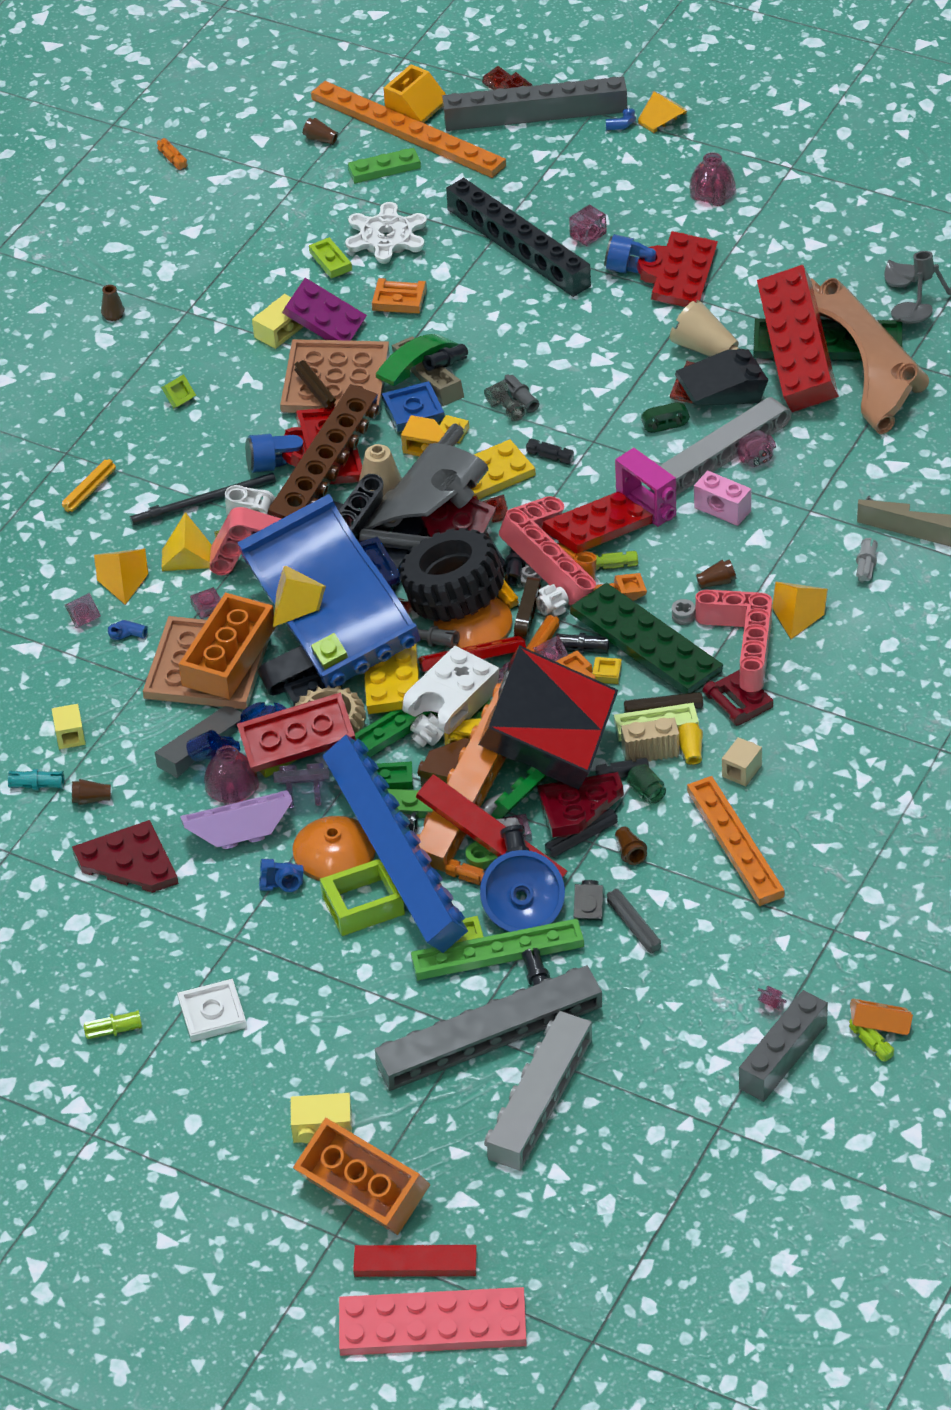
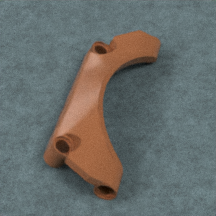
M810 278L819 315L844 326L852 335L859 348L864 367V388L861 402L862 416L877 433H887L895 424L893 416L900 410L911 391L914 393L924 391L929 384V377L839 280L830 278L820 286L813 278Z

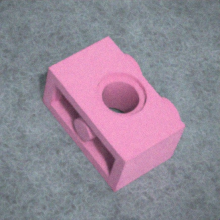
M707 470L694 485V508L739 526L751 512V488Z

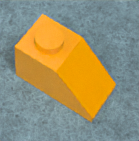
M411 415L401 434L402 451L404 454L420 456L429 444L438 443L445 433L434 419Z

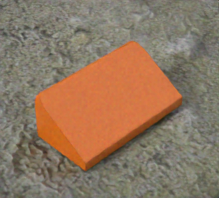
M851 999L850 1009L853 1025L904 1035L909 1034L913 1014L907 1008Z

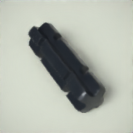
M532 438L526 444V451L530 454L536 455L539 453L538 456L555 461L560 459V462L565 464H571L574 459V451L568 448L562 450L561 446L547 442L540 443L539 440Z
M645 757L636 759V762H632L631 759L610 763V766H607V764L597 765L595 772L596 776L618 772L620 778L634 776L636 772H638V775L647 774L649 772V763Z

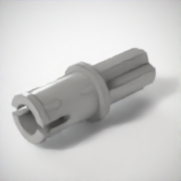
M872 538L862 540L861 550L856 558L858 564L856 576L859 578L858 581L862 583L871 580L873 567L877 563L875 555L878 543L874 539L872 546H870Z

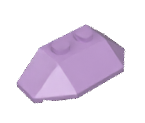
M285 790L182 815L180 819L187 830L216 847L222 846L223 849L236 847L238 842L245 840L258 842L265 839L266 835L272 834L292 803V798L289 792Z

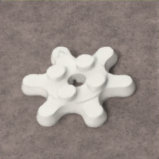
M393 202L383 203L380 207V213L373 217H368L361 213L352 214L348 218L349 224L353 229L359 230L360 233L347 238L345 241L346 247L351 252L367 249L369 252L375 253V258L381 264L388 263L393 252L400 253L405 249L419 252L424 246V239L414 235L413 232L425 227L427 217L422 213H416L408 217L400 216L397 214V204Z

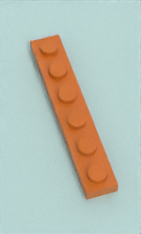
M710 776L687 784L689 796L758 906L784 898V888L714 778Z

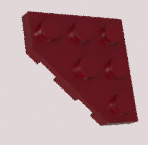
M472 498L465 506L458 509L448 500L429 516L420 517L429 537H433V534L438 532L444 533L449 529L459 530L460 528H467L470 531L474 529L485 534L496 513V507Z
M618 772L586 777L579 790L562 782L537 786L538 796L552 838L568 837L572 834L581 833L624 796L623 784Z
M150 820L72 846L74 857L82 873L104 875L107 877V880L123 885H128L129 883L142 886V890L151 893L179 884L177 874Z

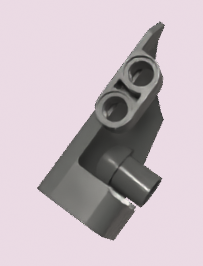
M441 443L429 444L397 486L385 494L381 504L363 529L371 530L375 527L383 530L397 526L403 518L429 516L448 500L458 509L462 508L472 499L474 495L472 488L476 487L487 473V464L479 457L460 448Z

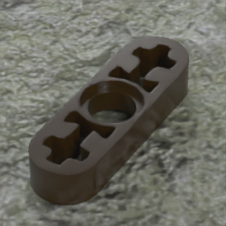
M528 577L515 620L514 636L528 639L537 607L536 598L540 596L538 590L541 589V579Z

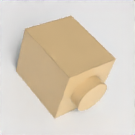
M738 737L722 757V777L746 787L762 766V747Z

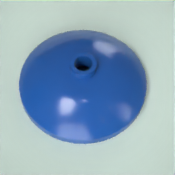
M528 850L511 851L499 856L486 869L480 885V900L486 915L496 926L507 932L551 924L559 915L565 898L563 878L557 867L545 856ZM524 892L526 899L518 900L516 893Z

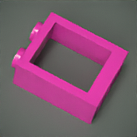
M634 447L615 459L616 492L619 491L653 514L652 523L657 527L676 516V477ZM642 482L654 490V493L645 488Z

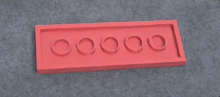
M524 1287L339 1297L340 1356L527 1346Z

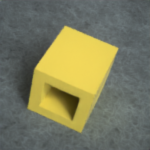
M78 704L52 708L59 750L86 745Z

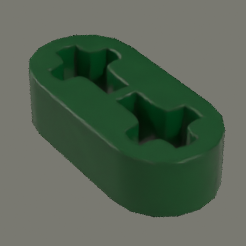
M681 402L647 409L641 415L643 426L650 433L684 426L690 418L686 406Z

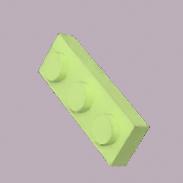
M694 703L615 714L614 724L618 740H622L621 725L633 722H647L658 720L659 718L675 717L678 728L685 723H696L699 725Z

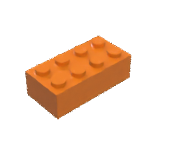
M225 592L179 662L182 686L230 700L276 626L273 627V605Z
M326 1117L293 1166V1169L306 1180L396 1235L400 1233L431 1185L416 1171Z

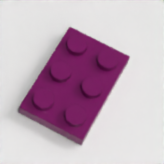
M306 277L282 312L325 340L344 341L352 340L367 316Z

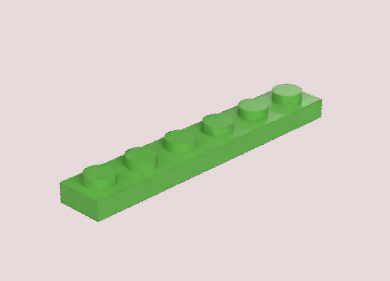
M572 919L457 942L444 953L434 947L412 951L411 960L416 979L422 980L522 960V953L527 949H531L532 955H534L533 948H538L540 956L581 948L584 947V938L578 919Z

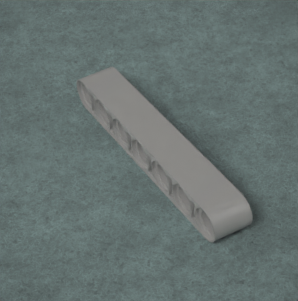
M773 397L766 398L660 466L676 477V495L697 483L707 470L710 472L716 471L785 427L790 421L792 413Z

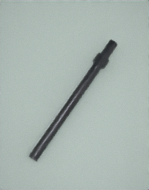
M269 473L230 486L240 485L255 489L275 483L276 478L274 473ZM230 486L159 507V505L149 507L148 511L130 516L131 524L134 526L150 520L156 522L162 520L163 516L225 498V491Z

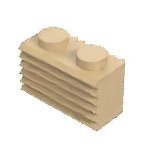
M675 717L621 725V745L625 760L632 759V762H636V759L645 757L651 762L652 760L656 761L657 759L662 760L663 758L679 756V731Z

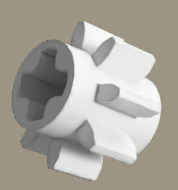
M555 584L538 590L541 596L536 598V605L543 615L549 614L556 617L566 612L564 606L569 603V599L562 587L556 588Z
M432 713L428 717L421 714L411 725L410 730L414 732L412 738L420 746L424 747L426 743L433 746L442 737L444 732L437 729L439 726L438 717Z

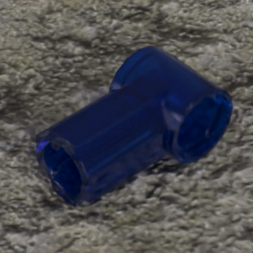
M209 730L191 738L186 744L188 755L196 762L204 759L232 762L237 759V755L241 750L239 741H235L233 737L220 736L214 730Z

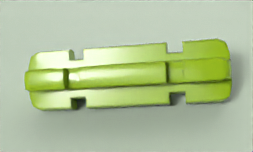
M626 551V554L622 552L605 553L601 557L595 554L597 557L596 570H599V567L612 569L622 568L626 564L627 567L638 565V554L636 551Z
M850 1019L849 1028L855 1034H860L858 1037L873 1052L877 1051L876 1055L881 1061L886 1062L894 1056V1048L888 1042H884L885 1039L875 1029L855 1026L852 1023V1019Z

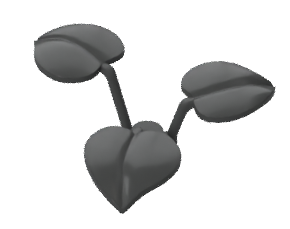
M930 251L915 253L913 255L914 265L900 264L888 260L884 276L889 286L906 287L912 282L918 281L916 303L903 302L894 306L891 311L892 318L898 322L915 324L931 317L933 313L932 305L921 304L922 280L931 279L934 272L946 293L951 295V287H948L939 271V265L934 264L933 254Z

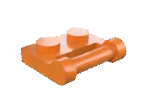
M378 278L372 300V311L420 314L424 295H426L427 282L387 281L386 278Z

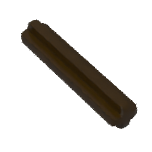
M297 361L294 364V371L325 409L334 408L336 406V398L306 361Z
M697 692L625 700L624 713L694 703L695 709L703 707L702 693Z

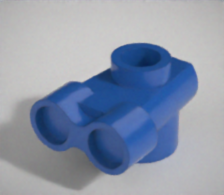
M261 859L260 891H273V887H280L285 892H293L303 884V865L290 862L277 863L274 862V859Z

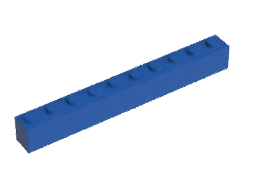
M345 735L322 756L426 942L444 953L468 932L463 923L465 917L452 904L453 896L440 883L443 880L441 875L431 867L430 862L432 860L430 856L419 846L421 840L409 829L410 821L397 808L400 804L388 792L389 785L386 780L377 773L379 767L368 757V748L361 740L357 739L355 741L348 735Z

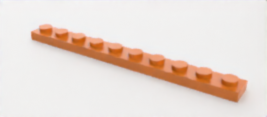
M324 81L311 92V98L316 102L491 178L506 167V158L330 82Z

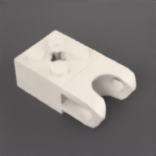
M454 646L406 692L403 699V711L414 717L426 711L438 713L439 724L437 729L450 734L464 720L470 719L492 697L493 690L499 679V667Z

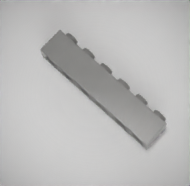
M562 1011L558 1012L554 1021H549L544 1040L537 1043L531 1063H527L523 1068L519 1085L513 1086L509 1096V1103L506 1108L502 1107L500 1109L494 1130L490 1129L486 1135L484 1145L487 1147L488 1160L521 1171L592 1041V1021Z

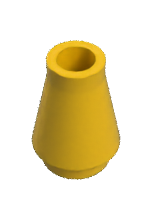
M696 723L682 724L678 728L679 745L685 756L686 763L696 765L702 761L703 731Z

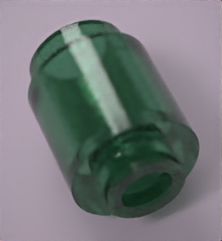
M637 765L629 771L627 784L644 802L656 804L662 800L666 794L664 782L648 765Z

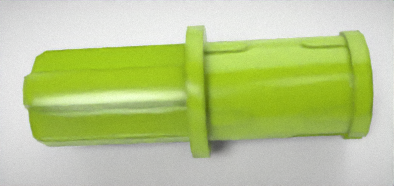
M139 1010L116 1016L110 1014L108 1018L85 1022L83 1028L87 1039L114 1034L115 1037L120 1032L142 1029Z

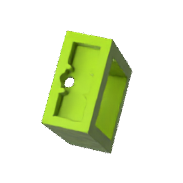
M380 859L320 879L322 898L341 936L405 915L404 901ZM380 880L383 881L389 896L347 909L340 894Z

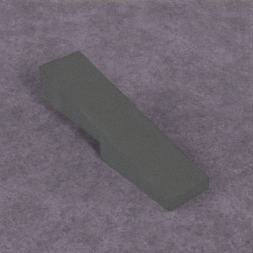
M222 707L155 751L157 767L178 778L207 750L214 753L238 730V723L248 721V716L233 707Z

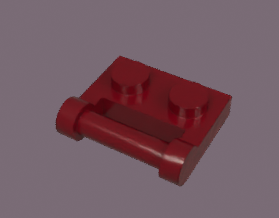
M740 669L717 682H708L702 690L707 698L713 699L730 716V721L736 726L773 708V699L763 689L756 692H747L740 688ZM725 692L740 708H736L722 693Z

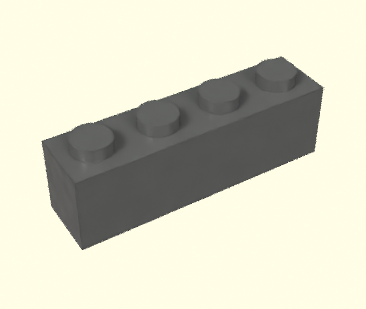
M802 990L740 1065L739 1089L764 1102L827 1025L828 1002Z

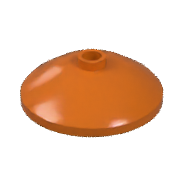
M497 597L495 600H490V604L487 607H482L477 613L473 615L468 614L463 619L457 620L455 618L447 622H443L440 619L434 621V626H437L439 629L459 632L460 639L459 643L456 644L459 648L505 639L510 634L513 624L509 607Z
M328 816L309 823L297 834L293 843L295 864L303 865V873L318 881L321 878L371 862L376 853L360 822L345 816Z

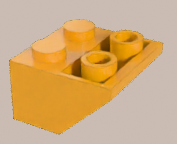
M412 64L383 87L385 107L422 123L443 107L442 95H446L429 71Z

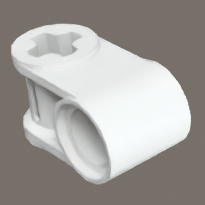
M240 485L230 486L225 491L227 516L236 507H245L267 514L275 496L267 490L252 489Z

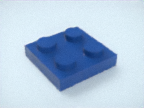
M429 381L382 393L383 403L397 432L404 430L411 415L434 419L436 422L442 421L445 417L443 408Z

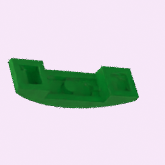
M426 334L414 338L389 356L376 372V378L396 386L410 377V369L422 362L424 356L437 353L439 349L444 347L451 348L457 346L458 343L438 334Z

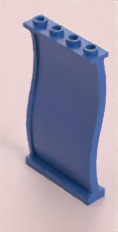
M330 494L237 542L243 559L251 568L274 607L283 566H288L326 586L319 611L286 622L321 677L325 688L327 686L331 688L341 686L346 680L357 674L365 673L370 667L389 660L396 653L411 648L421 640L416 624L412 622L392 588L351 532ZM335 633L346 650L348 658L324 670L312 651L311 645Z

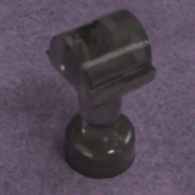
M500 381L484 390V395L493 408L499 405L505 407V413L512 421H518L525 415L526 406L519 400L513 401L508 395L507 382Z

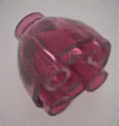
M708 153L704 155L703 160L695 167L689 184L690 197L694 200L712 203L714 206H721L725 204V200L734 195L736 182L733 171L722 160L720 154Z
M223 746L218 749L216 755L210 760L204 776L205 790L208 795L214 800L223 802L225 805L243 801L259 788L257 772L250 768L248 758L233 746Z

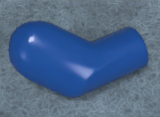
M627 108L623 110V117L606 119V130H624L636 121L635 110Z
M127 620L113 623L108 627V634L113 640H121L132 635L145 638L148 633V626Z

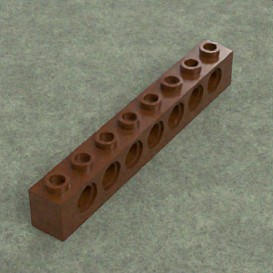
M352 384L349 385L270 505L268 515L283 519L326 496L330 482H334L338 476L340 466L346 465L351 449H356L360 435L367 432L371 418L375 419L378 414L377 393Z

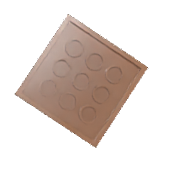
M292 339L280 403L281 412L296 413V410L324 408L294 371V364L297 361L304 360L336 398V405L349 385L352 384L378 394L377 404L379 405V411L377 415H379L384 381L376 378V372L388 359L389 341Z
M168 616L143 689L144 699L217 707L228 706L247 710L258 677V669L262 664L269 639L229 700L182 686L179 662L207 620Z

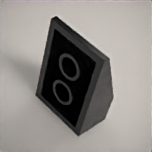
M749 349L725 350L676 370L675 376L694 405L760 403L768 383V378Z

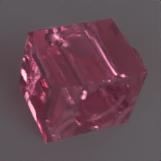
M590 204L569 217L570 236L574 240L588 246L607 233L606 214Z

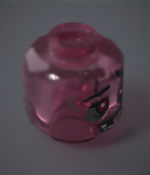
M757 430L742 437L739 441V446L736 447V451L744 465L748 464L751 467H757L773 458V449L776 448V444L770 434L766 435L763 431Z

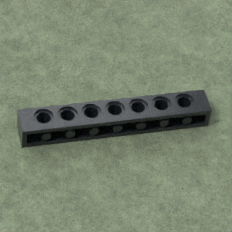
M464 177L446 188L447 208L451 213L566 293L575 297L591 287V268L588 262Z

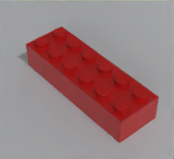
M802 264L757 280L783 397L791 412L839 397L812 281L804 265Z

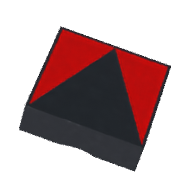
M519 645L509 662L498 691L497 703L488 717L478 745L513 761L530 765L542 774L579 790L591 770L618 689Z

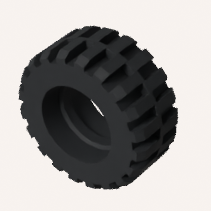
M460 528L459 530L449 529L444 533H435L429 539L421 540L418 546L414 545L410 549L409 554L405 555L399 571L400 580L413 611L425 619L428 618L431 621H438L440 619L443 622L451 621V619L455 618L457 620L465 618L464 616L468 614L473 615L480 608L487 607L490 604V600H495L498 596L505 577L493 541L484 533L474 529L470 531L467 528Z

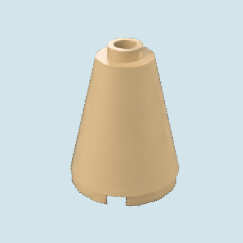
M697 300V303L694 301L690 302L676 319L679 322L677 329L672 327L669 338L673 343L709 357L725 350L740 349L738 348L739 342L699 300Z
M375 444L366 449L359 481L367 474L379 475L384 484V497L390 489L397 486L402 477L387 446Z

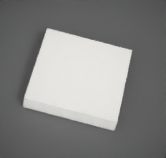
M233 979L177 993L191 1042L247 1028V1022Z

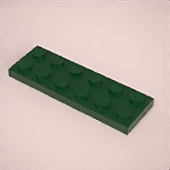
M755 318L753 357L775 359L766 319ZM821 319L830 359L862 360L859 348L849 331L836 321ZM877 320L902 347V322L896 320Z
M607 582L571 605V615L602 637H607L609 642L682 694L693 693L719 675L723 670L721 662Z

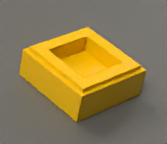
M595 657L592 674L596 680L602 683L619 684L622 659Z

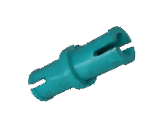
M33 769L32 771L8 772L9 788H32L33 790H39V788H64V771L45 772L40 771V769Z

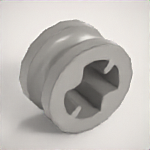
M687 599L675 601L672 605L673 621L680 625L692 623L695 619L694 603Z

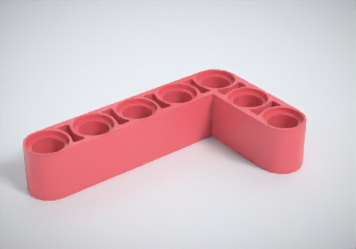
M547 496L509 509L499 530V536L550 586L555 584L556 588L562 587L568 595L569 605H573L594 591L596 586L595 580L542 530L543 521L562 514L565 506L560 499Z
M245 507L232 509L211 546L210 570L216 575L229 574L241 555L237 542L281 520V518Z
M699 591L695 596V619L698 623L744 627L739 685L742 690L747 692L761 690L764 686L772 622V598L766 593Z

